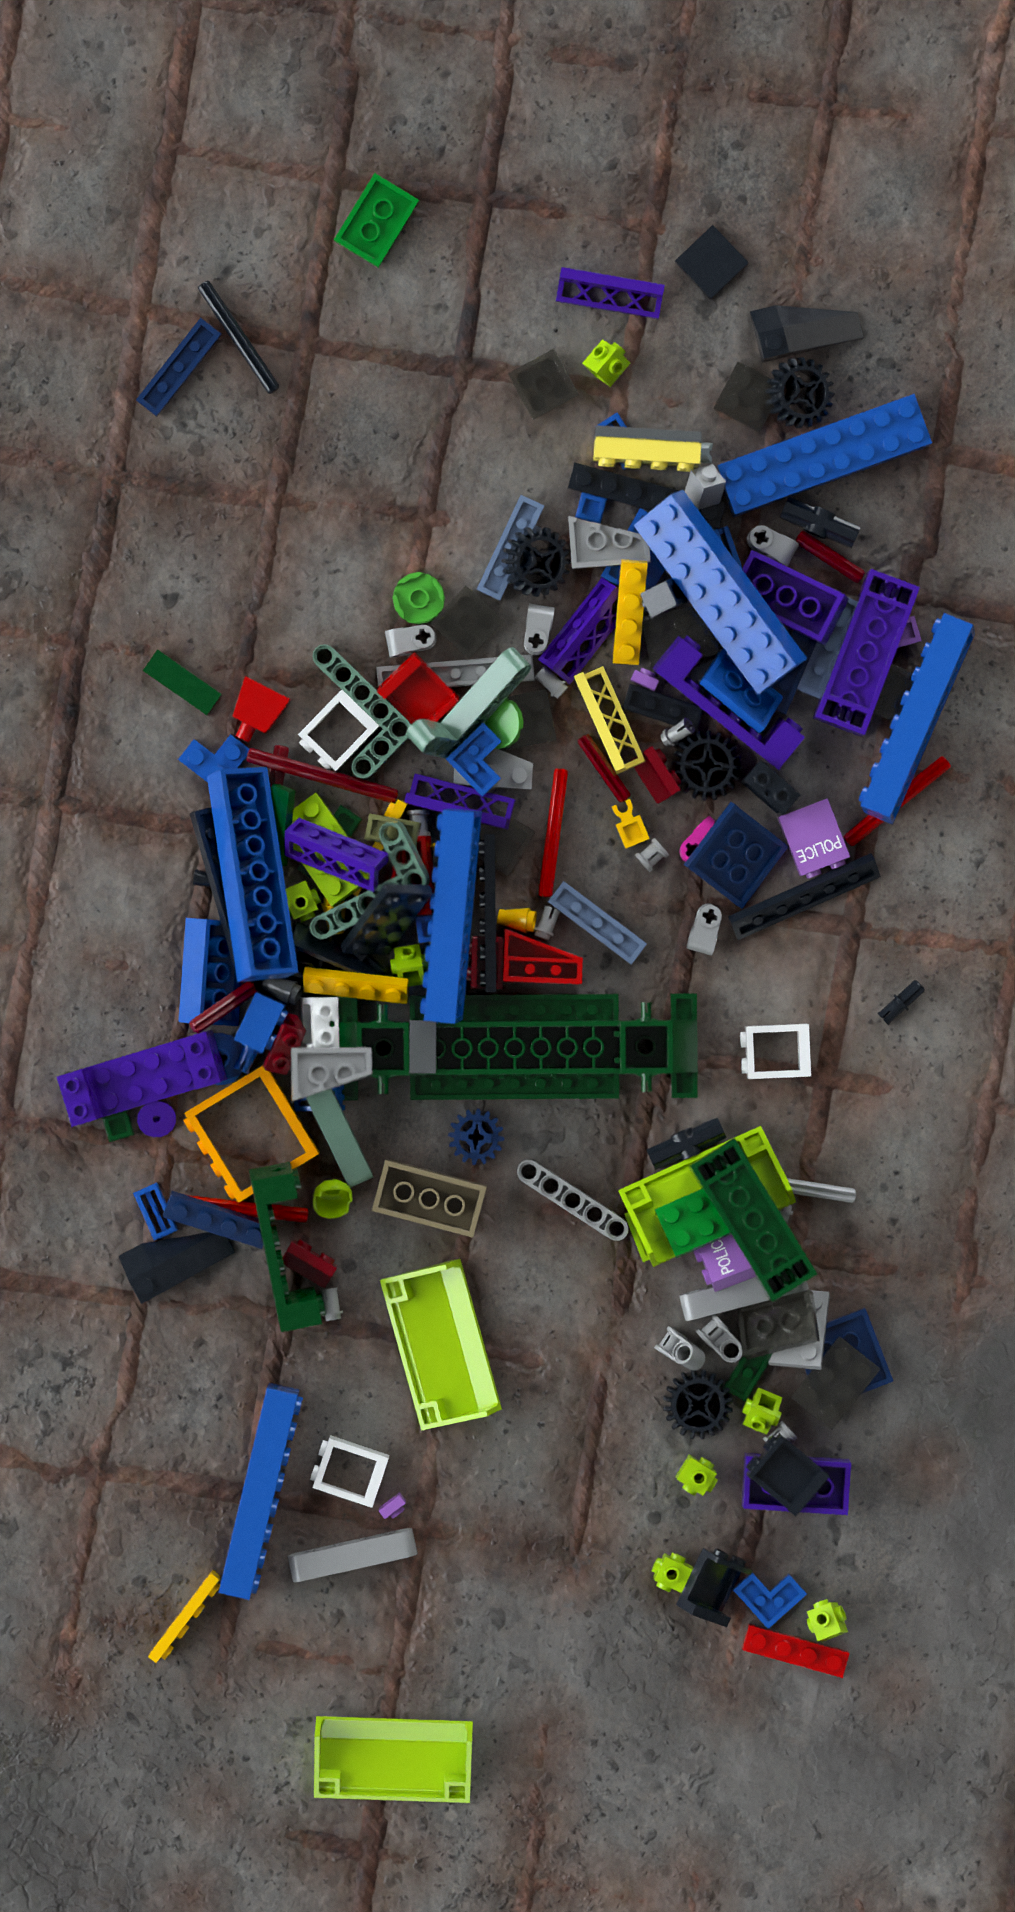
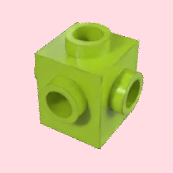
M602 339L582 364L597 379L611 387L630 365V362L623 356L626 351L615 342L610 345Z
M305 880L286 889L289 914L293 916L294 920L300 918L301 922H304L316 916L314 911L319 910L317 904L321 903V900L315 888L310 890ZM301 897L306 901L305 906L302 908L297 905V900Z
M415 944L394 948L395 958L390 959L392 975L397 974L399 978H408L409 987L423 985L424 970L429 968L428 962L425 961V954H421L420 945Z
M758 1387L752 1400L747 1398L742 1413L746 1415L743 1425L767 1435L771 1426L776 1427L782 1412L778 1410L783 1397Z
M690 1454L676 1474V1479L684 1484L682 1488L694 1496L697 1493L703 1496L706 1491L710 1493L718 1481L715 1478L717 1473L713 1469L715 1465L704 1457L698 1460ZM696 1474H702L700 1479L694 1478Z
M672 1552L671 1555L664 1553L662 1559L658 1557L651 1571L655 1573L653 1577L657 1581L656 1586L668 1592L674 1589L682 1593L693 1570V1566L685 1563L686 1558ZM669 1570H675L674 1574H667Z
M828 1599L813 1604L814 1609L807 1611L809 1617L807 1618V1624L810 1631L815 1633L817 1641H827L848 1632L844 1622L847 1619L845 1611L841 1605L838 1606L837 1602L829 1603Z

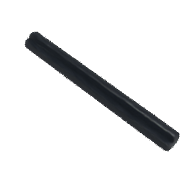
M207 280L198 286L199 292L268 394L275 392L279 388L278 382L210 281Z

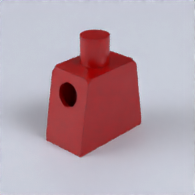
M245 676L232 716L242 722L235 736L249 743L256 729L267 734L289 705L291 699Z

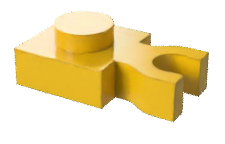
M630 799L625 801L628 809L624 813L618 811L617 805L611 806L614 814L621 819V822L616 824V828L625 849L650 839L641 816L633 817V806Z

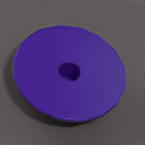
M155 1101L145 1104L140 1109L137 1115V1123L144 1134L151 1137H162L173 1130L176 1124V1114L169 1104Z

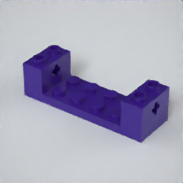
M873 569L867 572L858 595V603L825 691L822 693L812 719L860 737L865 735L920 587Z
M678 636L653 669L779 770L805 738L800 733L803 728L789 717L786 721L779 717L764 737L749 725L744 729L740 725L742 720L728 709L724 713L719 709L722 704L709 693L703 696L699 692L701 687L688 676L683 680L702 657V654L698 651L701 646L690 637L686 636L683 639Z
M208 1030L57 1076V1080L71 1126L73 1127L184 1092L227 1080V1076L213 1030Z

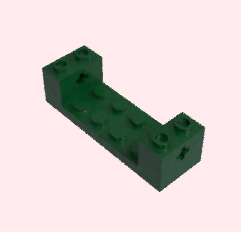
M735 1138L688 1166L756 1274L757 1281L770 1301H775L817 1275L816 1270Z
M285 1162L250 1169L249 1173L281 1332L321 1325V1316L326 1315L321 1293L316 1294L314 1286L289 1291L286 1274L280 1275V1272L285 1271L281 1250L275 1249V1247L280 1246L276 1225L270 1224V1222L275 1221L272 1203L298 1198L296 1190H301V1184L297 1168L292 1169L291 1163Z

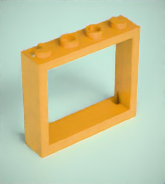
M263 1066L184 1113L187 1117L183 1120L191 1133L196 1132L200 1139L197 1142L200 1150L204 1155L209 1153L213 1160V1163L210 1165L218 1178L221 1176L227 1183L224 1186L225 1191L231 1200L236 1198L238 1203L254 1194L251 1185L241 1191L196 1117L197 1114L260 1077L306 1152L290 1162L292 1169L297 1168L320 1153L275 1077L270 1071H265Z

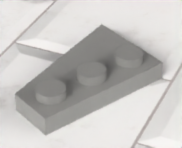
M568 516L572 569L621 565V559L651 563L650 548L639 533Z

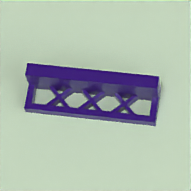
M561 267L556 302L659 319L665 285ZM564 282L576 284L581 293L574 298L563 297ZM581 285H585V286H589V287L584 290V289L581 287ZM594 287L601 288L607 296L599 303L592 302L586 294ZM606 289L614 290V292L609 294ZM619 292H625L629 295L632 302L625 307L617 306L612 297ZM632 294H637L641 296L635 299ZM584 296L586 300H580L579 298ZM645 296L657 298L655 311H644L638 301ZM610 300V302L612 303V305L603 304V303H605L606 301ZM635 304L638 309H632L630 307Z
M604 578L600 579L538 659L569 685L573 682L574 676L580 673L616 625L617 610L612 611V604L618 598L619 589ZM605 619V626L601 631L596 632L597 623ZM589 640L588 648L580 652V645L583 641ZM573 660V667L566 675L561 670L568 661Z
M415 774L410 793H406L404 803L443 813L444 809L450 808L483 811L487 808L489 813L482 812L481 823L508 830L516 800L489 792L482 797L473 788ZM419 781L430 783L434 793L427 797L416 795ZM434 784L439 785V786H443V787H442L441 789L437 790V788L435 787ZM451 788L456 791L460 799L451 804L446 803L440 793ZM460 791L467 792L468 794L462 797ZM437 795L439 801L431 798ZM472 795H478L483 801L484 806L477 810L469 809L465 799ZM484 797L490 798V799H494V800H492V801H490L489 803H487V801L485 800ZM498 801L508 803L505 818L494 815L489 806ZM460 802H462V804L464 805V807L458 806L457 804H459Z
M298 818L285 830L286 857L372 892L378 888V871L388 862V853L302 818ZM293 843L298 844L304 853L294 850ZM314 852L320 853L326 862L319 860ZM336 861L344 863L349 871L341 869ZM359 870L369 873L370 879H365Z

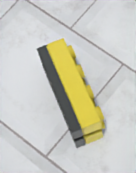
M597 425L595 429L593 461L599 462L598 466L614 467L615 463L620 462L625 463V468L640 469L641 464L651 465L652 470H666L668 466H677V471L690 472L694 470V467L697 468L700 463L712 464V456L709 452L712 451L713 443L701 442L702 432Z

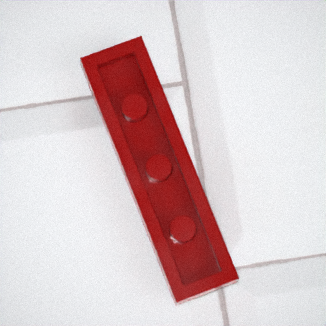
M748 1624L742 1646L743 1651L843 1678L850 1654L846 1650Z

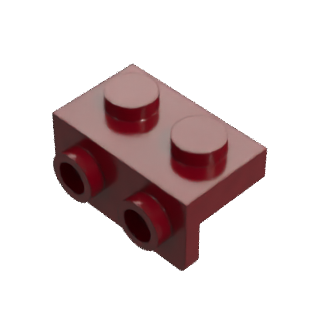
M651 746L643 751L642 754L645 762L635 766L634 769L655 802L659 804L680 791L678 785L682 782L674 770L669 772L664 765L668 760L660 748L655 750Z
M472 936V941H470L469 957H472V968L468 967L466 983H471V989H486V987H480V971H485V960H480V945H485V936ZM496 937V989H503L504 937Z
M287 1014L263 1064L265 1071L287 1075L291 1067V1049L300 1047L307 1032L297 1015Z
M301 1239L298 1242L292 1240L282 1257L284 1265L325 1288L338 1267L334 1264L335 1259L323 1252L321 1255L311 1250L313 1246Z

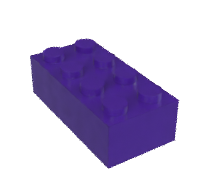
M752 550L742 570L782 625L826 646L849 601L848 597Z
M745 1453L741 1504L743 1509L788 1511L784 1505L746 1475V1472L749 1470L746 1468L749 1461L755 1455L760 1457L761 1454ZM809 1457L826 1471L830 1477L800 1512L848 1515L851 1476L850 1460Z

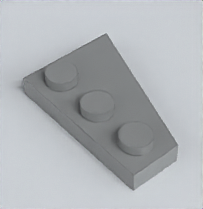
M494 749L483 759L501 777L493 787L531 790L533 763L499 749ZM454 768L453 783L471 786Z
M292 1048V1102L370 1076L372 1074L371 1048Z
M802 1291L769 1360V1365L822 1369L830 1300L829 1292Z

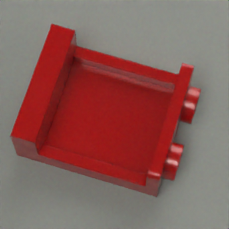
M416 652L408 657L377 687V692L384 700L387 699L411 724L419 719L438 722L444 714L447 716L459 701L458 695Z

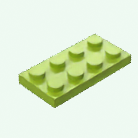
M314 793L294 808L292 824L298 818H302L348 837L318 793ZM293 843L294 850L304 853L298 844ZM314 852L319 860L326 862L320 853ZM336 861L341 869L349 871L344 863ZM302 863L332 907H336L361 888ZM359 870L365 879H370L369 873Z

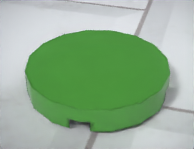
M421 572L411 573L402 578L396 585L393 594L394 607L399 616L408 623L417 625L430 623L437 618L443 609L445 601L444 591L438 580L429 574Z
M507 698L485 722L502 741L495 749L510 747L519 739L520 731L523 729L524 722L521 710L515 702Z

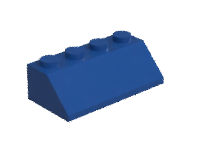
M186 918L178 1021L181 1023H189L196 1016L241 986V982L237 981L235 964L232 962L220 920ZM240 1006L212 1025L238 1026Z

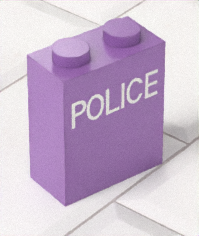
M828 798L777 818L799 876L806 874L807 879L821 874L820 868L830 865L831 869L846 864L845 859L849 858L850 855Z
M731 1234L693 1251L697 1262L702 1261L705 1266L702 1274L706 1284H712L715 1292L756 1277V1274Z

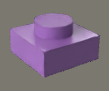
M915 616L908 618L897 648L922 641Z
M641 668L640 672L635 670L630 680L652 691H655L659 680L655 679V673Z
M399 1492L380 1506L378 1511L384 1519L388 1516H391L393 1519L405 1510L403 1505L406 1504V1499Z

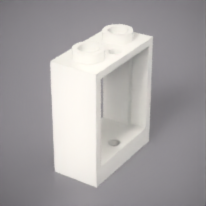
M341 690L298 734L302 738L299 743L309 753L314 750L320 755L321 758L318 762L325 769L331 770L333 768L337 772L380 726ZM341 703L367 730L335 762L308 735Z
M300 997L301 1023L307 1031L302 1040L301 1047L339 1048L338 997ZM330 1021L334 1022L333 1027L329 1026Z
M809 1024L745 1026V1032H740L741 1048L746 1047V1058H741L742 1074L747 1073V1079L811 1076ZM797 1031L799 1070L755 1072L753 1033Z
M330 1435L328 1441L323 1440L318 1455L323 1456L320 1466H314L310 1480L315 1481L313 1488L372 1508L389 1455ZM333 1447L376 1461L365 1496L322 1482Z

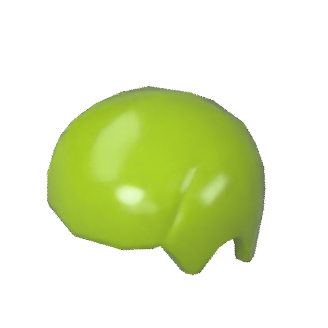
M337 1179L324 1180L319 1184L313 1193V1208L318 1216L332 1219L346 1215L349 1212L350 1202L353 1200L350 1186Z

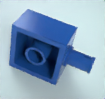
M259 991L255 993L234 1038L235 1041L242 1043L241 1045L243 1046L233 1066L235 1069L240 1070L243 1062L246 1061L242 1072L249 1074L257 1053L260 1054L265 1052L266 1049H271L277 1036L274 1034L277 1025L281 1026L289 1013V1011L285 1010L287 1006L285 1003Z

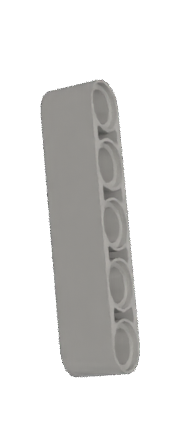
M525 1159L518 1165L517 1175L523 1183L614 1241H620L627 1236L628 1225L626 1221L612 1210L532 1159ZM531 1164L536 1168L534 1177L525 1178L522 1175L521 1170L524 1165ZM549 1178H553L558 1182L557 1190L552 1193L546 1192L543 1188L544 1182ZM569 1193L579 1195L580 1202L577 1206L570 1207L565 1203V1198ZM592 1207H597L602 1211V1216L597 1221H591L587 1217V1212ZM614 1221H619L624 1226L623 1232L619 1235H613L609 1232V1226Z
M757 1276L717 1292L714 1291L713 1286L679 1295L685 1321L768 1301L769 1299L757 1281ZM807 1281L783 1296L808 1290Z
M404 1528L297 1552L287 1557L293 1582H301L417 1555L418 1552L412 1528Z

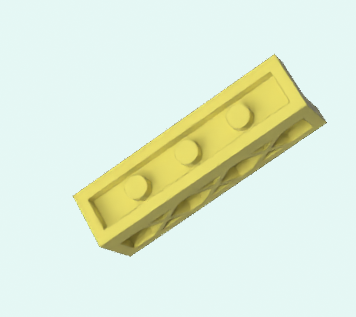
M602 666L586 674L582 672L575 675L574 679L616 774L644 763L643 754L604 667ZM601 674L605 682L602 692L599 693L591 690L587 680ZM606 688L608 689L610 696L604 695ZM594 695L599 696L598 702H596ZM603 698L613 701L615 705L612 717L600 711L599 706ZM617 712L621 720L615 718ZM604 718L610 720L608 726H607V724H606ZM613 722L624 725L626 732L622 740L612 737L610 729ZM627 736H629L632 744L625 742ZM615 742L620 743L619 749H617ZM623 746L633 748L638 759L624 764L620 756Z

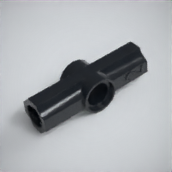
M788 497L779 517L804 528V531L816 537L828 538L849 548L853 547L861 528L846 520L835 517L836 514L818 506L812 507L791 497Z
M718 1117L694 1128L689 1127L670 1136V1139L646 1149L655 1170L676 1160H684L696 1155L703 1148L727 1137Z

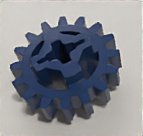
M480 1108L476 1109L475 1114H471V1111L467 1109L466 1117L458 1114L457 1118L460 1122L458 1124L451 1123L455 1131L448 1133L449 1137L454 1138V1141L449 1143V1147H457L454 1155L463 1154L462 1162L464 1163L468 1158H471L472 1165L476 1164L477 1159H481L482 1163L486 1164V1157L488 1155L492 1159L495 1158L494 1149L498 1151L502 1149L497 1143L498 1141H504V1137L498 1135V1132L503 1130V1126L496 1127L495 1124L499 1120L497 1117L492 1120L489 1119L490 1111L481 1115ZM473 1119V1125L467 1131L460 1130L464 1123ZM482 1120L491 1126L493 1133L486 1132L483 1129ZM476 1124H478L479 1134L484 1135V1138L479 1139L477 1148L474 1149L473 1139L469 1138V1134L474 1133ZM459 1140L466 1141L471 1147L470 1153L462 1148ZM485 1143H492L487 1151L479 1154L481 1146Z

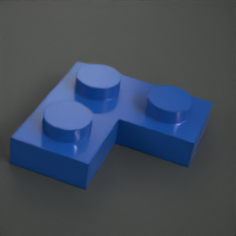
M484 722L446 758L482 797L501 779L483 759L502 742Z
M230 734L214 755L193 739L178 760L208 782L207 776L220 769L239 768L246 759L249 748Z
M753 1572L733 1588V1591L768 1629L807 1595L790 1574L786 1575L770 1591Z

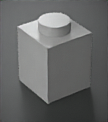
M713 464L690 471L685 493L696 508L700 510L720 504L726 481Z

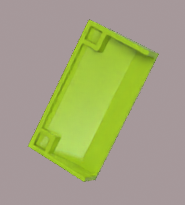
M759 1126L735 1137L778 1210L796 1203L793 1190L762 1127ZM726 1142L618 1190L653 1267L675 1258L674 1252L655 1213V1209L702 1189L688 1166Z
M461 1259L438 1263L381 1279V1287L421 1430L487 1417L501 1410L500 1400Z
M316 1716L314 1798L470 1803L473 1721Z

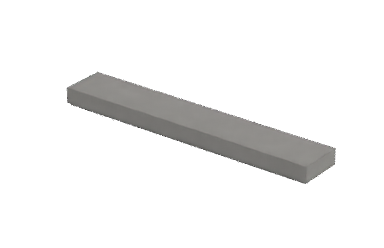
M533 654L522 655L532 668L521 682L535 681ZM498 657L431 662L427 664L450 688L473 686ZM400 665L376 667L378 686Z

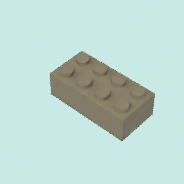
M385 1159L372 1211L473 1238L487 1185Z

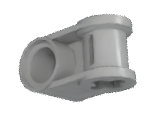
M763 525L753 528L747 536V544L752 550L787 567L799 546V543ZM761 532L764 534L763 539L766 542L757 544V538L754 535H758Z
M529 603L524 647L529 654L537 656L546 650L555 607ZM534 636L539 637V642L543 643V645H538L537 649L532 648V643L528 642L529 640L532 641Z
M427 625L402 627L385 631L390 658L429 650L437 642L435 631ZM422 631L431 635V638L427 639L426 644L418 640V637L422 636Z
M707 903L698 909L686 949L712 956L722 919V914L718 907ZM713 909L712 913L716 915V918L710 919L709 923H706V918L702 916L703 912Z
M716 1314L712 1315V1320L706 1326L696 1330V1333L726 1362H736L741 1358L743 1348L740 1341ZM715 1327H718L711 1335H708ZM735 1343L738 1346L739 1350L736 1356L728 1357L724 1354L723 1350L726 1344Z
M668 1326V1332L660 1344H656L654 1348L692 1371L700 1369L705 1362V1354L702 1349L687 1340L688 1338Z

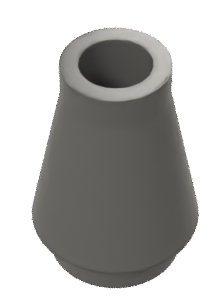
M268 979L264 980L262 990L267 991L286 1005L292 1004L295 1006L301 997L303 986L298 985V981Z

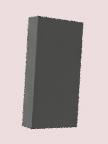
M410 1020V1073H436V1022Z

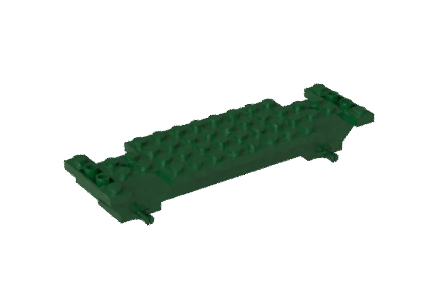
M697 993L670 994L671 1020L651 1018L652 1002H647V1013L645 1012V1002H640L641 1018L636 1020H619V994L465 995L462 1021L456 1024L436 1022V1073H410V1022H393L388 1020V1004H383V1015L382 1004H377V1020L373 1022H358V998L331 996L338 997L339 1048H371L372 1074L370 1076L378 1078L377 1094H382V1084H384V1094H389L388 1078L396 1075H410V1100L619 1099V1073L641 1076V1092H646V1082L647 1092H652V1076L671 1073V1098H698ZM410 995V1020H424V1014H421L420 1009L422 998H426V995ZM649 1039L652 1042V1050L649 1053L643 1054L638 1050L640 1040ZM383 1040L391 1045V1052L385 1056L380 1055L376 1050L377 1043ZM358 1080L344 1084L342 1094L345 1095V1100L343 1101H358Z

